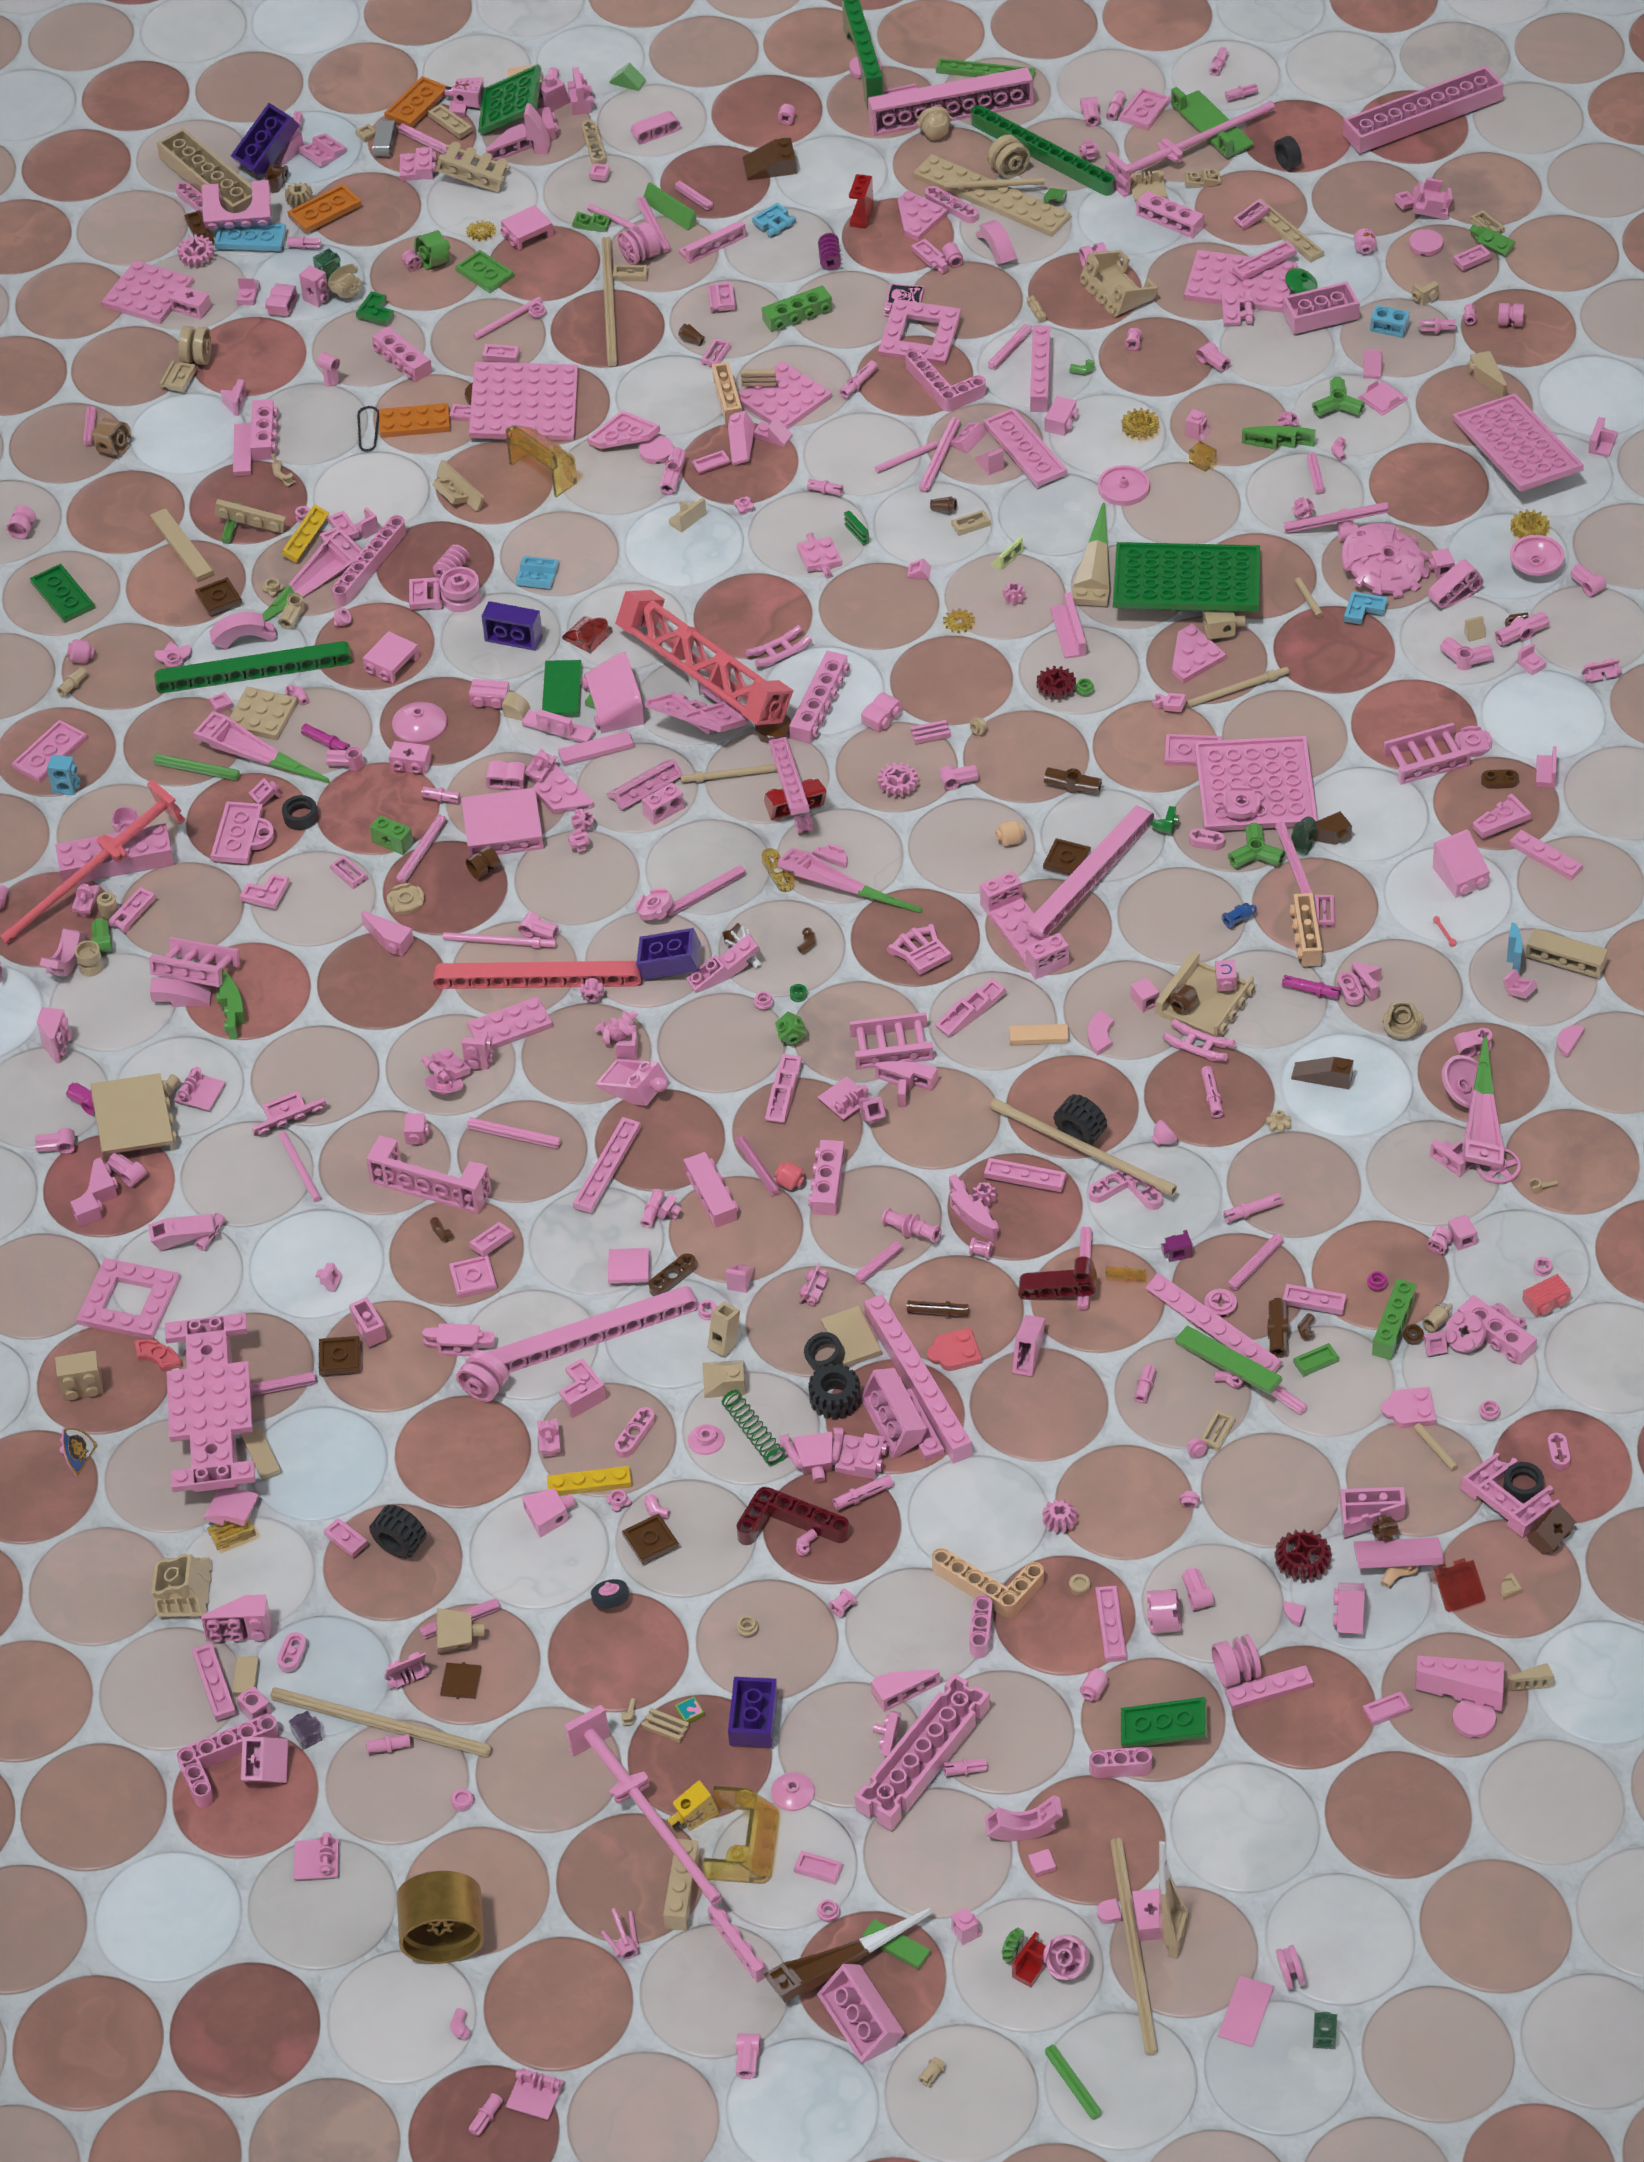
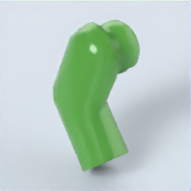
M1088 359L1083 366L1071 364L1069 372L1082 375L1094 370L1095 361Z

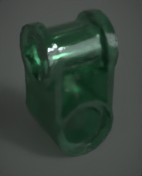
M1307 816L1297 822L1293 827L1291 835L1295 850L1304 855H1307L1312 848L1317 828L1316 821L1312 817Z

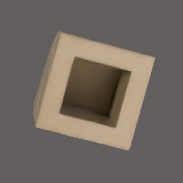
M510 691L502 703L503 716L522 721L528 710L531 709L525 698Z

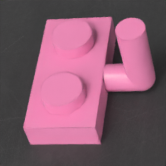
M891 1711L889 1715L885 1716L884 1725L874 1724L873 1732L885 1734V1736H881L879 1749H882L881 1755L888 1756L895 1747L896 1738L899 1735L898 1728L901 1712Z

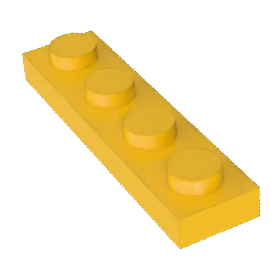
M314 504L283 548L281 555L296 563L328 518L329 512Z
M629 1466L547 1475L548 1489H555L559 1496L631 1487Z

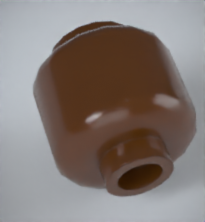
M1187 984L1179 985L1170 995L1171 1007L1180 1013L1189 1012L1198 1001L1196 989Z

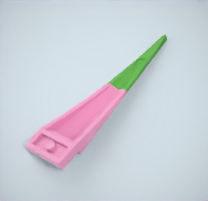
M338 528L323 542L298 574L262 614L263 621L266 622L284 610L289 594L300 593L302 597H305L347 570L363 550L341 528Z
M212 711L193 732L194 739L208 743L212 748L329 783V778L276 750L223 714Z
M791 848L778 859L777 867L783 868L787 872L794 871V875L797 877L922 913L921 907L864 885L836 870L809 852Z
M1484 1037L1462 1144L1463 1160L1501 1169L1504 1160V1145L1494 1099L1488 1039Z

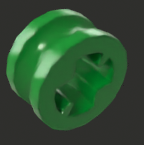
M802 984L791 986L790 999L797 1003L803 1002L807 998V988Z

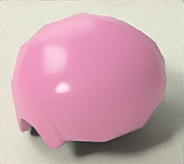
M130 807L116 809L112 814L114 830L116 832L124 831L138 819L137 811Z

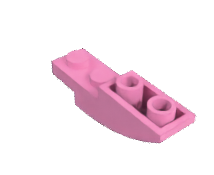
M748 933L720 957L715 954L700 966L698 971L693 972L686 979L695 992L706 990L724 982L749 965L747 960L757 953L760 947Z
M956 1174L949 1176L950 1206L953 1211L973 1231L991 1241H996L999 1226L996 1220L991 1219L988 1207L984 1206L981 1200L974 1201L972 1195H968L963 1180L960 1181Z

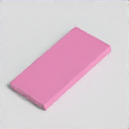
M58 720L11 764L12 769L40 783L48 776L47 766L52 754L70 756L88 739L87 734Z
M1438 1537L1393 1539L1387 1542L1383 1540L1354 1541V1550L1359 1569L1443 1564V1554Z

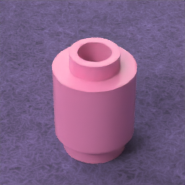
M953 242L945 244L941 252L944 254L947 264L954 268L960 266L963 262V256L957 244Z
M1094 1668L1088 1673L1080 1687V1692L1084 1699L1088 1701L1099 1699L1108 1683L1106 1672Z

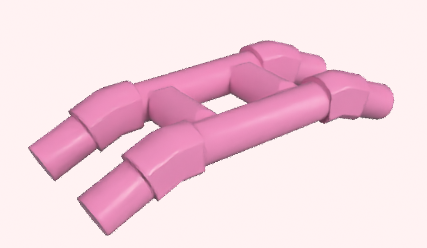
M798 624L783 636L769 643L746 649L745 655L760 656L766 652L769 657L755 660V666L768 667L794 653L801 652L813 640L807 635L793 646L789 643L803 630ZM782 645L785 650L777 654L773 648Z
M1175 1018L1170 1025L1178 1029L1182 1034L1187 1035L1186 1040L1183 1042V1040L1172 1036L1168 1032H1165L1162 1037L1173 1047L1205 1057L1210 1061H1227L1228 1059L1227 1053L1211 1051L1210 1049L1213 1044L1220 1048H1234L1236 1046L1235 1040L1215 1037L1198 1031ZM1195 1038L1206 1041L1202 1048L1192 1045Z

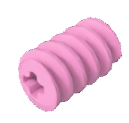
M459 545L450 546L445 554L434 564V575L441 578V575L446 570L465 565L466 561L470 558L468 551Z

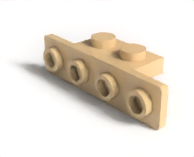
M441 460L436 473L440 479H434L433 486L450 503L455 505L467 503L475 511H480L484 496L445 460Z

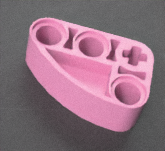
M1463 559L1441 577L1428 590L1427 595L1440 608L1448 607L1474 594L1481 588L1484 580L1478 570L1466 559Z

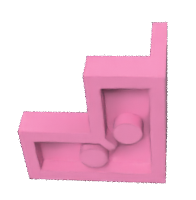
M583 1358L565 1368L566 1374L574 1383L560 1390L559 1395L569 1407L571 1418H575L606 1400L605 1385Z

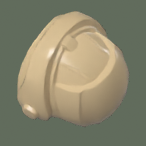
M931 107L924 110L918 116L916 124L923 130L927 138L939 140L948 133L952 117L945 108Z
M351 263L335 270L328 280L329 289L333 293H337L341 298L346 299L360 293L362 282L359 277L354 276V273L358 271V266Z
M1405 1001L1391 1003L1387 1013H1384V1016L1381 1017L1388 1034L1398 1039L1413 1037L1419 1032L1422 1021H1424V1015L1417 1011L1415 1005Z

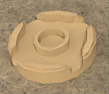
M410 883L394 886L387 895L389 909L395 914L403 916L418 912L425 902L422 889L418 886H412Z

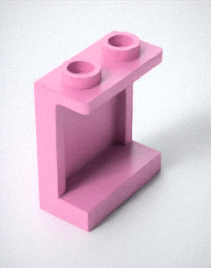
M536 205L501 220L500 231L502 236L506 237L511 245L515 246L519 251L522 250V242L536 235L544 233L548 238L554 236L553 223Z
M388 631L363 657L364 669L369 674L376 675L384 681L394 683L396 681L395 673L409 659L416 661L419 658L418 644Z

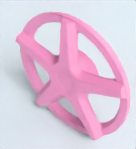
M1504 1148V1151L1510 1153L1515 1159L1506 1161L1504 1158L1501 1169L1489 1166L1491 1169L1486 1175L1482 1172L1480 1164L1476 1163L1477 1172L1486 1182H1512L1521 1170V1162L1518 1156L1511 1150ZM1517 1164L1516 1172L1511 1175L1506 1168ZM1500 1172L1506 1178L1495 1179L1492 1177L1496 1173Z

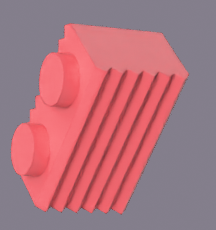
M1556 1274L1523 1290L1522 1301L1535 1317L1547 1315L1552 1309L1559 1306L1563 1307L1570 1301L1571 1289L1559 1277V1274Z

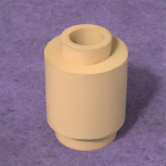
M104 892L97 897L100 915L104 919L110 920L118 910L115 895L111 892Z

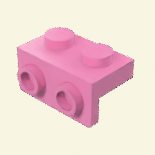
M488 1031L483 1032L482 1039L463 1037L461 1044L464 1062L471 1069L488 1070L489 1063L493 1062L494 1051H491L492 1038H489Z

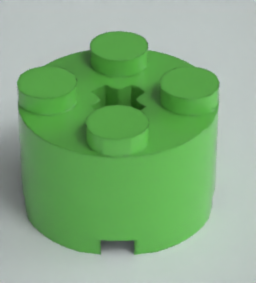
M439 230L415 238L414 249L422 259L423 268H433L449 262L448 250L450 249V243L447 239L444 240Z

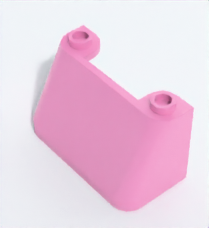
M626 652L618 653L584 674V678H581L583 689L587 688V691H590L597 716H594L595 726H599L601 734L644 724L641 696Z

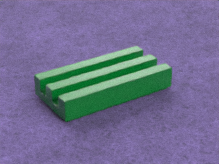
M851 511L844 512V526L863 546L869 544V530Z

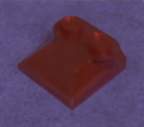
M584 615L562 636V639L591 654L613 633V630L608 625L606 619H593Z

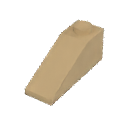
M1491 352L1471 354L1470 362H1468L1467 366L1468 371L1472 372L1474 379L1501 398L1505 397L1507 384Z

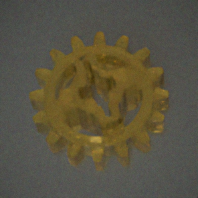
M1134 408L1133 412L1127 411V415H1123V419H1121L1122 432H1125L1126 436L1131 435V439L1138 437V440H1140L1141 437H1144L1146 440L1147 436L1153 437V433L1158 432L1159 417L1155 416V412L1149 413L1150 409L1143 411V408H1140V411H1137Z
M1526 509L1525 513L1519 511V515L1514 514L1513 519H1511L1510 531L1513 532V536L1518 535V540L1530 535L1547 536L1550 521L1547 520L1546 515L1542 516L1541 511L1535 513L1534 509L1532 512Z

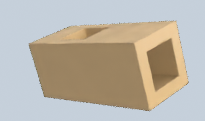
M722 1302L712 1311L707 1348L724 1357L736 1347L740 1310L726 1302Z

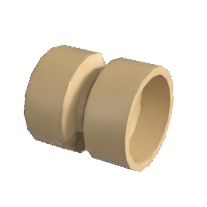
M94 941L79 943L75 948V955L80 973L89 977L99 974L103 969L99 945Z

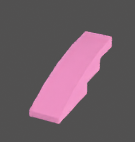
M991 978L980 990L976 988L965 1000L961 998L935 1026L948 1037L954 1035L981 1016L1007 992L1005 987Z
M782 1054L775 1082L772 1084L765 1121L785 1123L800 1071L801 1056Z

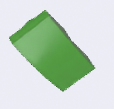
M577 211L572 227L589 231H605L610 217L594 212L593 216Z

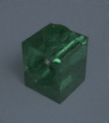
M1330 2012L1314 2013L1313 2048L1335 2049L1337 2014H1331ZM1325 2027V2028H1328L1329 2030H1326V2031H1325V2030H1322L1321 2028Z

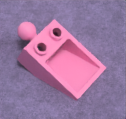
M616 1059L595 1085L597 1088L631 1104L647 1106L658 1092L666 1090L668 1078L658 1062Z

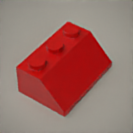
M807 779L801 784L809 810L824 806L827 791L820 780ZM771 789L765 793L764 803L770 820L791 815L783 789Z

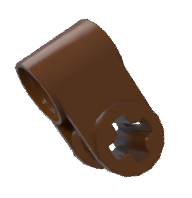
M272 163L269 165L265 174V180H269L271 193H277L281 190L285 180L288 178V166H275Z

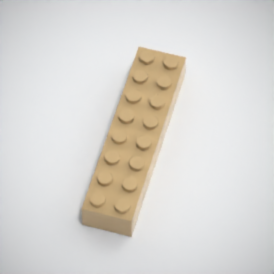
M184 128L156 142L159 158L200 193H202V185L219 184L221 206L224 210L230 213H240L251 205L252 185Z

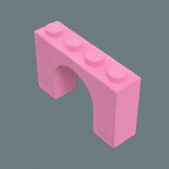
M269 180L252 181L251 205L240 213H230L222 208L219 184L202 185L203 223L205 229L216 230L224 227L232 229L238 226L250 227L252 225L267 226L272 224Z

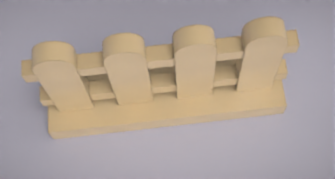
M452 142L451 145L447 144L445 150L448 151L445 155L440 154L438 158L437 172L499 193L505 177L502 175L504 171L508 172L510 167L507 165L506 159L500 158L496 162L492 160V155L489 153H483L480 156L476 154L475 148L469 147L467 150L460 149L461 144L458 142ZM458 154L463 156L461 161L456 159ZM473 160L479 161L477 166L472 165ZM489 165L494 167L492 172L487 170Z

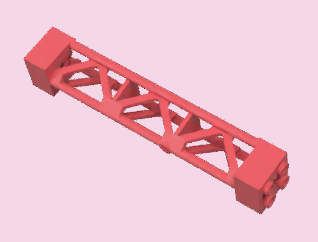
M625 591L615 622L616 625L629 634H633L739 710L743 716L754 724L783 723L794 690L780 680L766 681L698 633L696 628L687 625L663 608L665 599L654 591ZM665 618L678 628L670 632ZM658 620L660 621L662 630L656 627ZM643 626L646 627L648 630V636H646L638 629H641ZM694 641L700 657L692 652ZM663 642L673 648L671 653L661 646ZM703 645L716 655L713 658L707 659ZM732 668L734 670L738 684H736L730 679ZM700 669H704L711 675L709 680L699 673ZM741 672L755 682L746 687ZM739 696L747 701L745 706L737 701Z

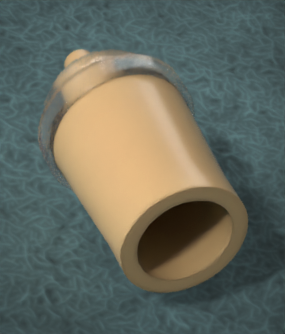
M1451 1303L1436 1304L1433 1310L1423 1319L1422 1324L1424 1328L1429 1332H1434L1445 1322H1448L1450 1317H1452L1451 1307L1453 1305Z

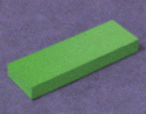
M874 1919L863 1933L862 1938L881 1931L888 1926ZM903 1934L897 1935L879 1947L882 1951L917 1970L921 1968L931 1954L930 1949Z

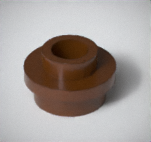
M1410 1324L1404 1329L1403 1337L1409 1343H1419L1424 1337V1332L1419 1325Z

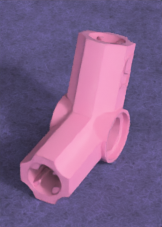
M1450 637L1445 638L1440 645V650L1456 662V667L1463 671L1471 669L1473 664L1493 660L1494 656L1490 645L1470 648L1460 645Z

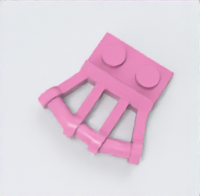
M928 924L927 927L922 928L913 927L908 933L898 935V939L886 948L890 955H897L905 959L908 965L912 966L919 975L951 959V953L938 940L933 924ZM929 934L932 941L928 942L922 935ZM911 939H916L921 947L917 948ZM902 945H905V946L909 949L910 952H908V951H906V950H904V949H902V948H900V947H901Z

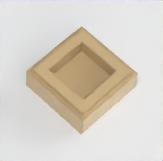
M367 124L355 130L356 136L366 143L374 139L376 130L370 124Z

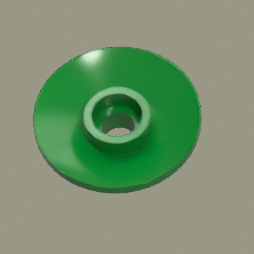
M1293 268L1285 275L1287 286L1295 293L1317 289L1318 287L1315 277L1304 269Z

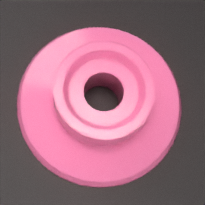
M708 1424L696 1427L688 1436V1445L691 1450L701 1455H710L718 1452L725 1442L723 1432L718 1427Z

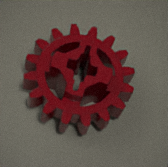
M1053 666V669L1046 667V672L1040 671V675H1037L1036 687L1039 693H1043V697L1050 696V700L1056 697L1057 700H1060L1061 696L1067 698V694L1072 695V690L1076 689V677H1074L1073 672L1069 673V668L1063 670V666H1060L1059 669H1056V666Z

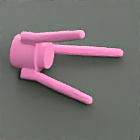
M612 1908L621 1938L618 1939V1944L616 1945L604 1930L601 1931V1934L613 1948L617 1957L621 1956L625 1960L633 1958L640 1949L637 1943L633 1911H629L631 1939L629 1936H626L616 1909Z

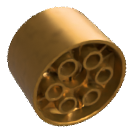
M454 1871L426 1872L408 1879L397 1890L399 1947L407 1957L423 1963H451L473 1955L483 1945L481 1888L472 1877Z

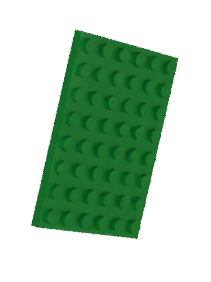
M1117 542L1113 608L1192 611L1220 610L1229 612L1259 611L1260 545Z

